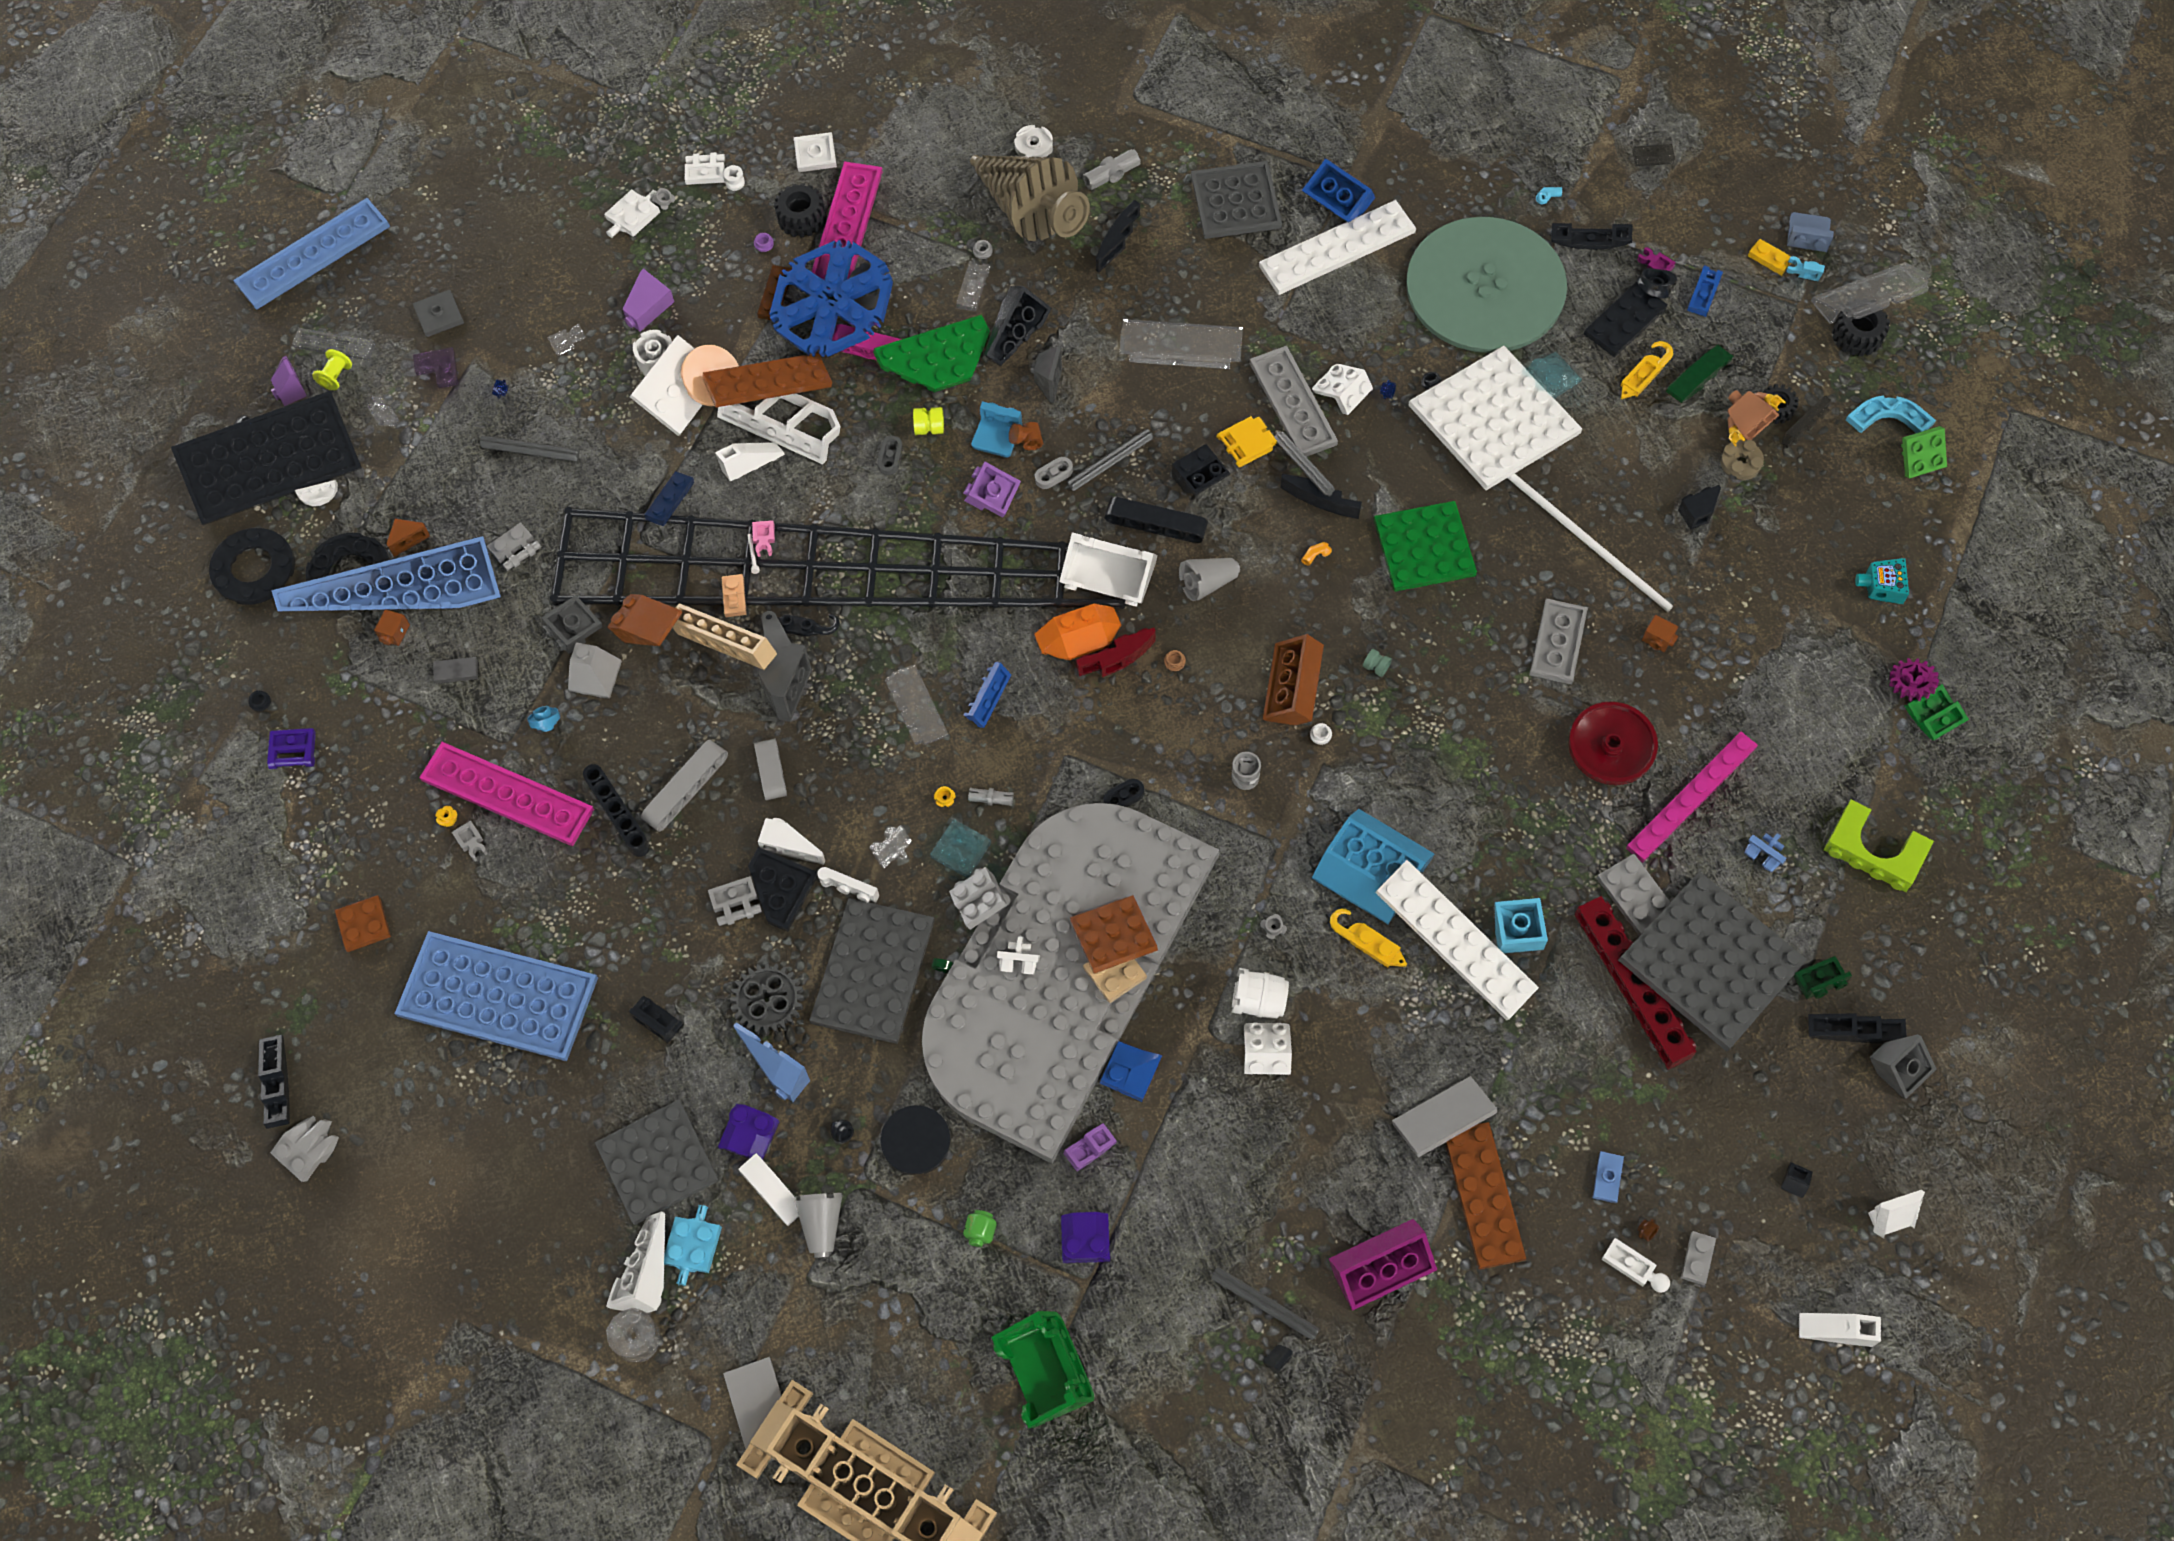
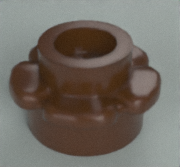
M1645 1219L1639 1225L1637 1231L1640 1232L1639 1237L1641 1239L1644 1238L1650 1241L1657 1234L1659 1226L1654 1223V1219L1650 1221Z

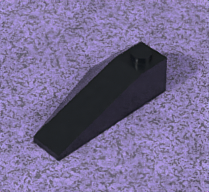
M1011 286L1001 304L984 355L1001 366L1017 351V348L1023 342L1030 338L1033 332L1043 326L1052 307L1024 286Z

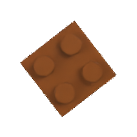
M378 895L335 910L347 952L391 937L381 898Z

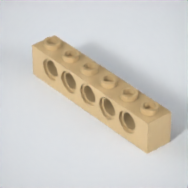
M680 603L676 606V609L681 610L683 613L672 628L682 637L763 670L777 655L767 638Z

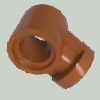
M1028 422L1023 425L1012 424L1009 430L1010 443L1017 445L1021 442L1025 450L1039 449L1043 445L1039 424L1036 422Z

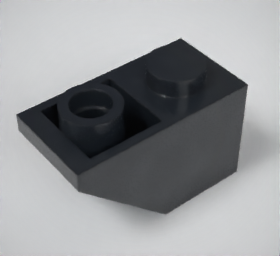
M1720 485L1712 488L1710 486L1706 487L1700 493L1695 495L1689 494L1682 499L1678 511L1690 530L1709 523L1721 490Z

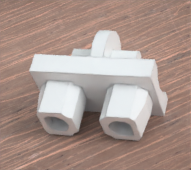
M1018 936L1017 943H1008V949H1016V953L997 952V958H1000V971L1013 972L1014 960H1021V973L1034 974L1036 964L1040 962V955L1022 954V950L1031 951V944L1023 943V937Z

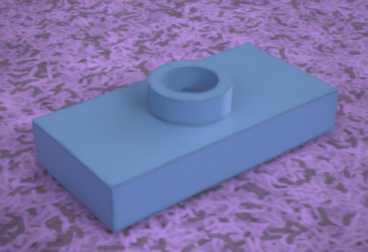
M1600 1151L1593 1199L1617 1203L1624 1156Z

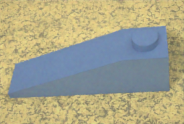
M736 1022L734 1028L775 1088L774 1093L783 1100L788 1098L794 1102L810 1082L805 1067L782 1051L778 1053L767 1041L761 1044V1040L757 1035Z

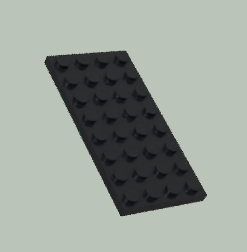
M331 391L171 447L202 525L293 494L297 489L317 485L362 469Z

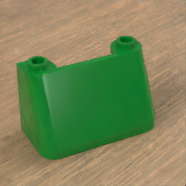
M1038 1311L991 1337L996 1355L1010 1360L1027 1404L1022 1407L1021 1417L1028 1428H1035L1094 1401L1093 1389L1066 1325L1057 1312Z

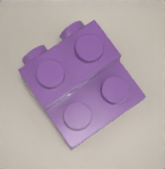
M984 462L981 467L977 466L971 476L974 478L972 484L968 483L963 492L966 495L964 501L980 510L986 508L1003 518L1021 481Z

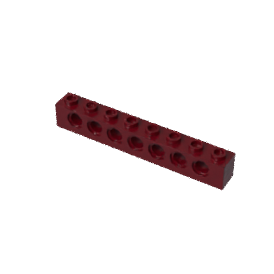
M1602 896L1579 906L1574 914L1667 1069L1669 1070L1692 1059L1697 1052L1695 1042L1686 1035L1683 1030L1684 1025L1679 1017H1675L1672 1012L1671 1004L1618 961L1633 944V941L1631 939L1628 940L1624 927L1619 920L1615 919L1609 902L1604 901ZM1601 920L1605 922L1606 926H1600L1596 921ZM1608 939L1615 940L1618 943V945H1611L1608 942ZM1631 978H1638L1641 984H1635ZM1643 997L1651 998L1653 1004L1646 1003ZM1655 1017H1662L1665 1020V1024L1658 1023ZM1667 1036L1674 1037L1677 1040V1043L1673 1044L1669 1042Z

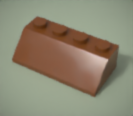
M1305 634L1275 643L1263 720L1295 726L1312 721L1324 645L1310 635Z

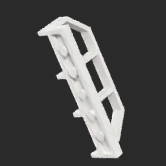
M799 394L767 398L755 407V411L741 404L718 407V418L820 464L827 461L829 444L840 433V424L832 409ZM780 398L802 407L797 414L787 421V425L762 414ZM813 412L827 418L832 430L821 441L794 429V427Z

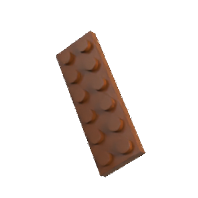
M816 353L815 357L809 354L703 372L702 376L715 408L830 388L832 386V380L819 353Z
M1489 1122L1477 1124L1445 1142L1478 1269L1481 1270L1525 1261L1526 1255Z

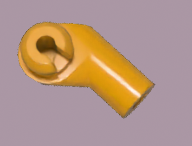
M1326 542L1310 546L1301 559L1302 563L1310 566L1317 555L1322 554L1324 557L1330 555L1332 552L1331 547Z

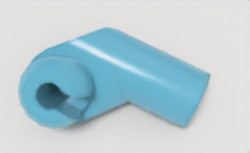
M1543 187L1536 195V201L1539 204H1545L1551 197H1562V187Z

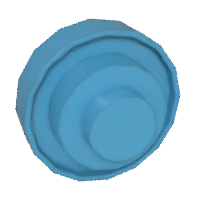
M542 706L535 709L527 720L531 728L547 732L554 728V725L560 719V714L557 708Z

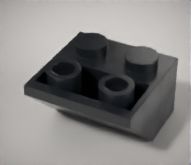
M1207 444L1172 463V478L1184 492L1193 495L1201 493L1230 475V472Z

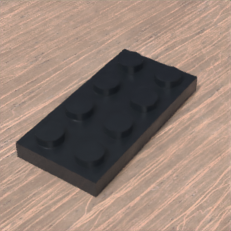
M1636 282L1585 329L1584 335L1615 358L1666 310L1668 304L1659 298L1645 293Z

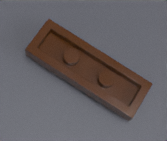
M772 266L757 313L758 318L771 320L770 310L779 275L781 274L785 277L782 270L784 269L789 272L792 268ZM789 284L785 287L781 306H783Z

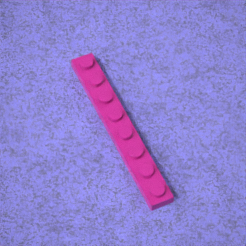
M1740 732L1627 845L1626 849L1631 854H1635L1643 863L1743 763L1758 745L1743 732Z

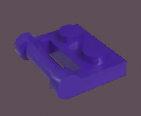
M309 728L270 731L268 768L277 769L283 766L298 765L314 767L315 730ZM305 752L304 757L277 758V754Z

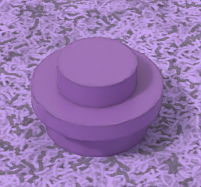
M760 233L754 240V246L760 252H767L773 248L774 241L769 234Z

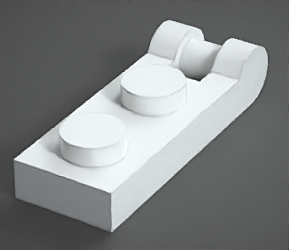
M822 867L818 870L817 874L822 886L829 887L832 885L837 887L836 889L843 894L848 895L852 893L857 895L856 897L861 901L867 903L869 901L877 902L879 892L876 887L827 867Z

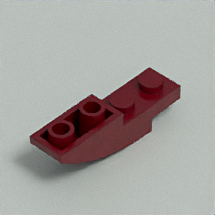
M1144 628L1131 635H1121L1114 640V648H1105L1099 653L1086 654L1076 659L1078 675L1082 676L1100 670L1101 676L1105 677L1127 667L1140 658L1156 641L1155 628Z

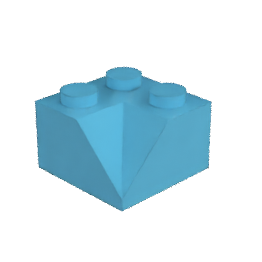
M1540 898L1495 902V935L1497 947L1503 953L1544 950L1548 939Z

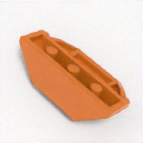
M1091 604L1053 617L1034 636L1042 654H1049L1069 661L1109 647L1120 629L1121 623L1114 607Z

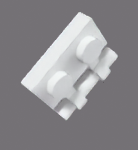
M714 152L710 153V155H700L697 153L693 154V156L685 157L686 185L725 183L723 176L725 154Z

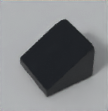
M1790 1162L1781 1189L1803 1198L1810 1187L1813 1172Z
M1278 1344L1263 1362L1276 1374L1292 1358L1293 1351Z

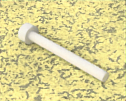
M748 534L752 560L751 572L757 574L760 572V569L756 564L752 534Z

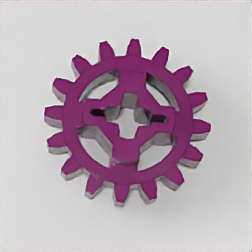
M1907 658L1906 663L1900 660L1898 666H1893L1889 676V686L1894 687V693H1901L1900 698L1908 696L1909 701H1912L1913 697H1916L1918 701H1921L1922 696L1928 699L1930 693H1935L1939 683V674L1934 672V666L1927 667V661L1919 663V658H1916L1915 662H1912L1910 658Z

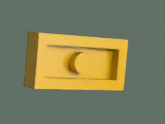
M1759 239L1748 253V257L1781 276L1785 273L1788 266L1792 264L1788 263L1791 256L1762 239Z

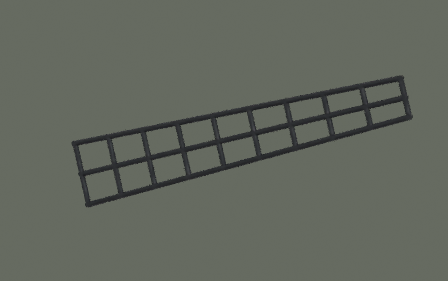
M571 507L564 509L565 514L550 596L553 605L563 604L574 597L560 595L565 561L583 560L619 562L614 596H577L584 604H615L617 606L623 604L624 599L627 597L622 596L627 562L681 564L677 596H646L667 605H678L679 603L682 605H724L723 596H685L689 565L743 567L742 574L744 577L746 605L1061 608L1085 607L1091 604L1119 607L1120 609L1126 607L1125 599L1122 598L1063 599L1064 583L1059 581L1066 558V551L1069 543L1064 541L1058 543L1003 539L1002 537L987 538L944 535L941 533L879 530L878 528L859 529L774 523L775 531L810 533L807 561L756 559V564L759 567L806 569L803 596L748 597L752 567L748 534H752L753 540L752 522L760 521L753 519L746 521L694 517L693 515H671L667 523L687 525L682 556L629 554L633 522H650L645 519V513L576 509ZM572 517L625 520L620 554L567 552ZM695 525L748 529L745 557L691 556ZM818 534L871 538L869 563L815 561ZM880 538L933 542L931 566L878 564ZM942 543L996 546L994 568L940 566ZM1004 547L1058 551L1057 570L1002 568ZM814 569L868 571L865 597H811ZM876 572L930 574L928 598L874 597ZM939 574L993 576L992 598H937ZM1001 578L1056 579L1055 598H1000Z

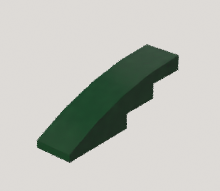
M1716 345L1683 372L1666 389V392L1680 403H1683L1703 389L1706 382L1714 378L1721 368L1731 362L1734 356L1721 346Z

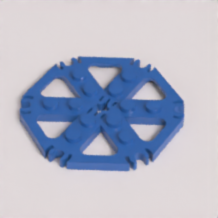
M840 240L837 242L832 241L794 258L793 261L795 263L789 262L792 270L787 272L783 269L782 272L785 277L781 274L779 275L770 310V319L773 323L779 321L773 325L777 334L807 355L811 354L815 357L816 351L820 350L819 353L822 357H825V355L829 357L869 339L870 336L868 334L874 335L871 327L876 325L880 328L881 325L878 320L884 323L893 285L890 273L884 275L889 272L885 262L855 242L851 244L850 241H847L846 246L842 247L843 244ZM829 254L830 260L825 280L805 267L808 261L821 255ZM854 255H859L871 263L869 270L847 279ZM788 284L794 285L809 296L789 306H781L784 290ZM880 288L875 309L867 310L854 301ZM827 296L834 297L836 301L828 300ZM838 316L856 328L852 334L832 341ZM815 317L812 332L808 339H801L790 331V328Z

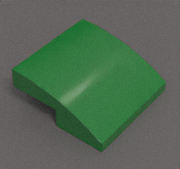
M1943 684L1938 685L1935 693H1930L1928 699L1922 696L1921 701L1914 699L1904 705L1915 723L1932 741L1969 720L1959 702L1952 701Z

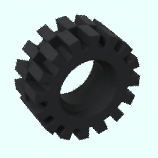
M1774 384V387L1770 385L1763 391V393L1779 395L1785 401L1786 407L1779 408V411H1776L1779 416L1774 419V424H1778L1779 421L1783 424L1786 420H1791L1798 407L1799 399L1795 397L1796 392L1793 391L1791 393L1792 388L1788 387L1785 389L1783 384L1781 387H1778V384Z

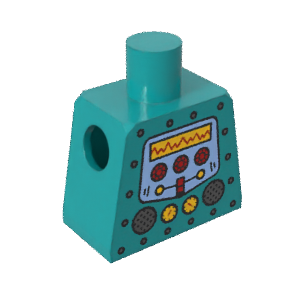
M1906 559L1872 562L1866 574H1856V586L1867 587L1870 599L1904 604L1909 595Z

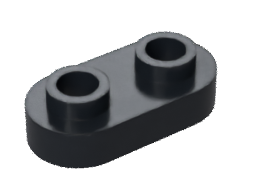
M1129 779L1107 791L1103 802L1111 804V801L1116 800L1118 801L1116 805L1129 807L1143 798L1144 785L1138 779ZM1131 790H1136L1137 793H1136V794H1131L1130 791H1131Z

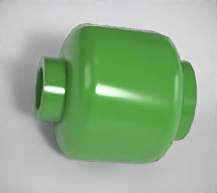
M975 1210L966 1219L963 1235L969 1240L970 1245L982 1247L983 1244L992 1242L997 1222L993 1219L991 1213Z

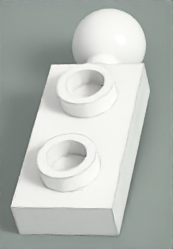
M1616 1238L1612 1241L1601 1259L1642 1287L1646 1284L1647 1280L1651 1282V1287L1659 1293L1667 1291L1670 1287V1280L1667 1275L1653 1273L1657 1266L1656 1264Z

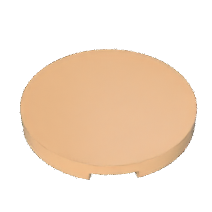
M703 345L695 348L685 357L681 366V378L692 399L702 405L714 406L702 378L703 372L732 368L739 365L727 350L715 345Z

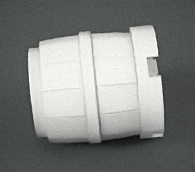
M1239 968L1237 973L1239 981L1235 982L1232 1013H1245L1259 1018L1277 1019L1279 1016L1283 1017L1289 981H1285L1283 977L1266 972H1249V969Z

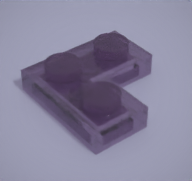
M453 347L413 355L414 369L417 376L435 372L438 388L459 385Z

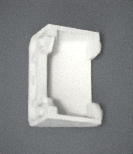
M1072 533L1059 582L1064 583V588L1076 591L1077 587L1099 592L1125 599V604L1137 607L1138 603L1142 604L1156 564L1157 555Z

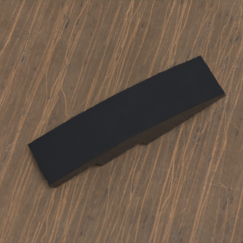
M1133 200L1119 215L1106 234L1096 257L1097 272L1104 269L1126 248L1125 239L1133 232V222L1140 217V203L1136 200Z
M1282 474L1280 488L1294 497L1328 512L1359 519L1361 501L1341 498L1342 491L1339 490L1332 492L1331 496H1325L1309 478Z
M1856 1013L1808 1014L1810 1038L1860 1043H1885L1907 1037L1906 1019H1881V1016H1857Z
M283 1035L259 1039L258 1077L261 1080V1101L264 1104L263 1124L266 1129L290 1124L287 1061Z

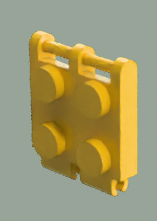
M1250 416L1221 431L1216 436L1218 440H1222L1227 447L1226 451L1228 454H1232L1239 468L1273 451V446L1277 444V440L1270 430L1266 429L1267 426L1260 417L1253 419Z

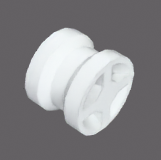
M732 165L724 170L723 176L728 189L737 191L743 188L745 180L743 171L739 166Z

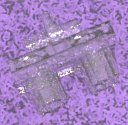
M890 826L884 833L886 840L883 843L875 841L870 846L871 852L883 868L897 857L903 860L907 857L904 850L912 840L902 826L898 828Z

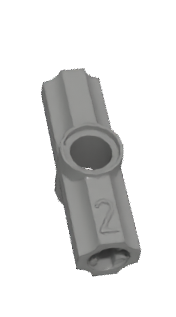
M1131 149L1115 158L1112 156L1106 157L1097 168L1083 174L1085 186L1089 190H1093L1108 181L1111 183L1119 181L1125 172L1140 165L1141 160L1135 149Z

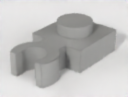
M471 821L452 832L463 851L469 850V855L475 862L477 861L475 856L477 851L481 850L485 855L488 854L484 845L480 844L483 839Z

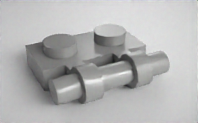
M520 522L487 545V548L500 564L506 559L508 560L502 564L505 570L508 571L512 567L516 568L519 566L520 562L528 556L532 557L535 555V551L541 548V545L537 540L531 545L529 544L534 541V538ZM523 548V550H522L521 552H519L518 554L514 555L516 552H518L519 550H521V549Z
M751 876L708 890L715 913L723 910L725 914L717 917L719 926L727 923L731 925L736 920L746 917L750 919L755 914L762 912L760 904L750 905V901L758 899ZM743 904L744 909L731 912L730 908Z

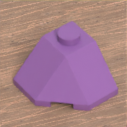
M287 356L282 357L271 379L274 386L271 391L275 399H281L283 405L286 406L307 395Z

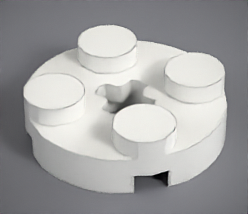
M1025 126L1016 134L1014 141L1015 150L1021 157H1047L1053 151V137L1045 127ZM1031 141H1033L1034 143L1038 142L1036 145L1030 144Z

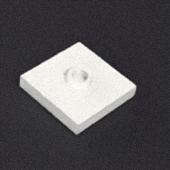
M832 132L794 137L798 172L837 167Z

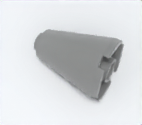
M1233 558L1188 559L1181 562L1179 566L1180 581L1184 580L1186 586L1182 588L1191 601L1204 598L1237 578L1240 572L1239 563Z
M842 1193L795 1196V1204L809 1253H814V1258L829 1257V1252L834 1250Z

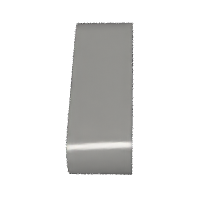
M776 738L754 743L765 800L787 796Z

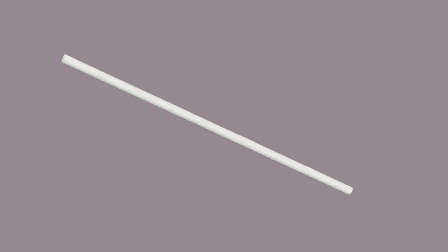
M1514 473L1508 477L1518 488L1666 612L1672 609V604Z

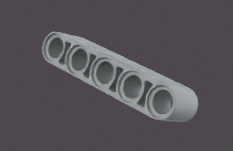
M707 740L648 804L641 814V819L658 832L664 830L725 762L728 752L712 740Z

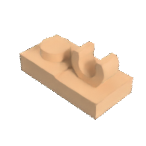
M743 574L722 576L725 617L747 615Z

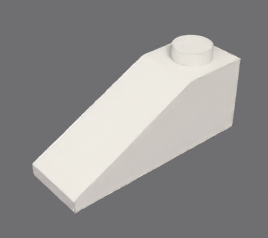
M779 818L765 819L758 840L760 848L775 854L824 865L825 858L823 852L788 823Z

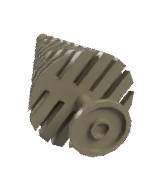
M973 155L971 157L970 163L975 167L976 173L980 176L985 186L988 187L989 192L999 204L1001 210L1007 214L1009 222L1022 238V232L1028 241H1036L1035 232H1037V237L1040 240L1049 238L1048 233L1050 235L1056 233L1060 237L1068 238L1077 234L1087 222L1090 213L1089 200L1086 195L1078 191V180L1074 168L1067 161L1064 162L1063 167L1062 158L982 155V157Z

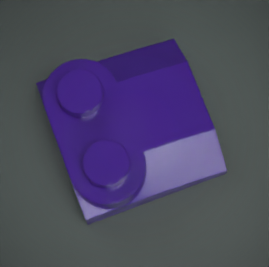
M736 1104L729 1113V1121L718 1148L748 1159L757 1153L763 1160L780 1122L768 1113L747 1105Z
M1078 1212L1061 1215L1063 1263L1110 1262L1109 1219L1107 1213Z

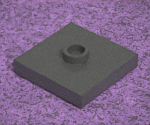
M451 290L413 303L426 337L464 324Z

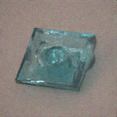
M1557 352L1544 358L1534 359L1531 366L1526 368L1533 378L1554 399L1582 381V378Z

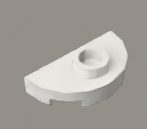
M336 480L297 489L295 492L304 504L321 506L334 498L338 489V483Z

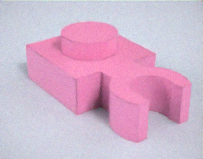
M774 521L752 522L753 543L757 544L755 548L757 556H761L760 552L763 549H767L768 555L771 556L772 548L769 543H775Z

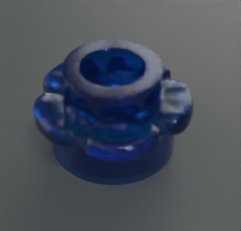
M497 379L494 384L492 395L497 396L498 399L501 396L505 397L509 385H506V380L501 381Z
M1391 380L1382 383L1380 394L1383 395L1384 399L1393 398L1396 383L1391 382Z

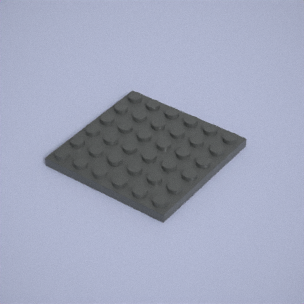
M1699 871L1618 961L1728 1052L1807 959Z

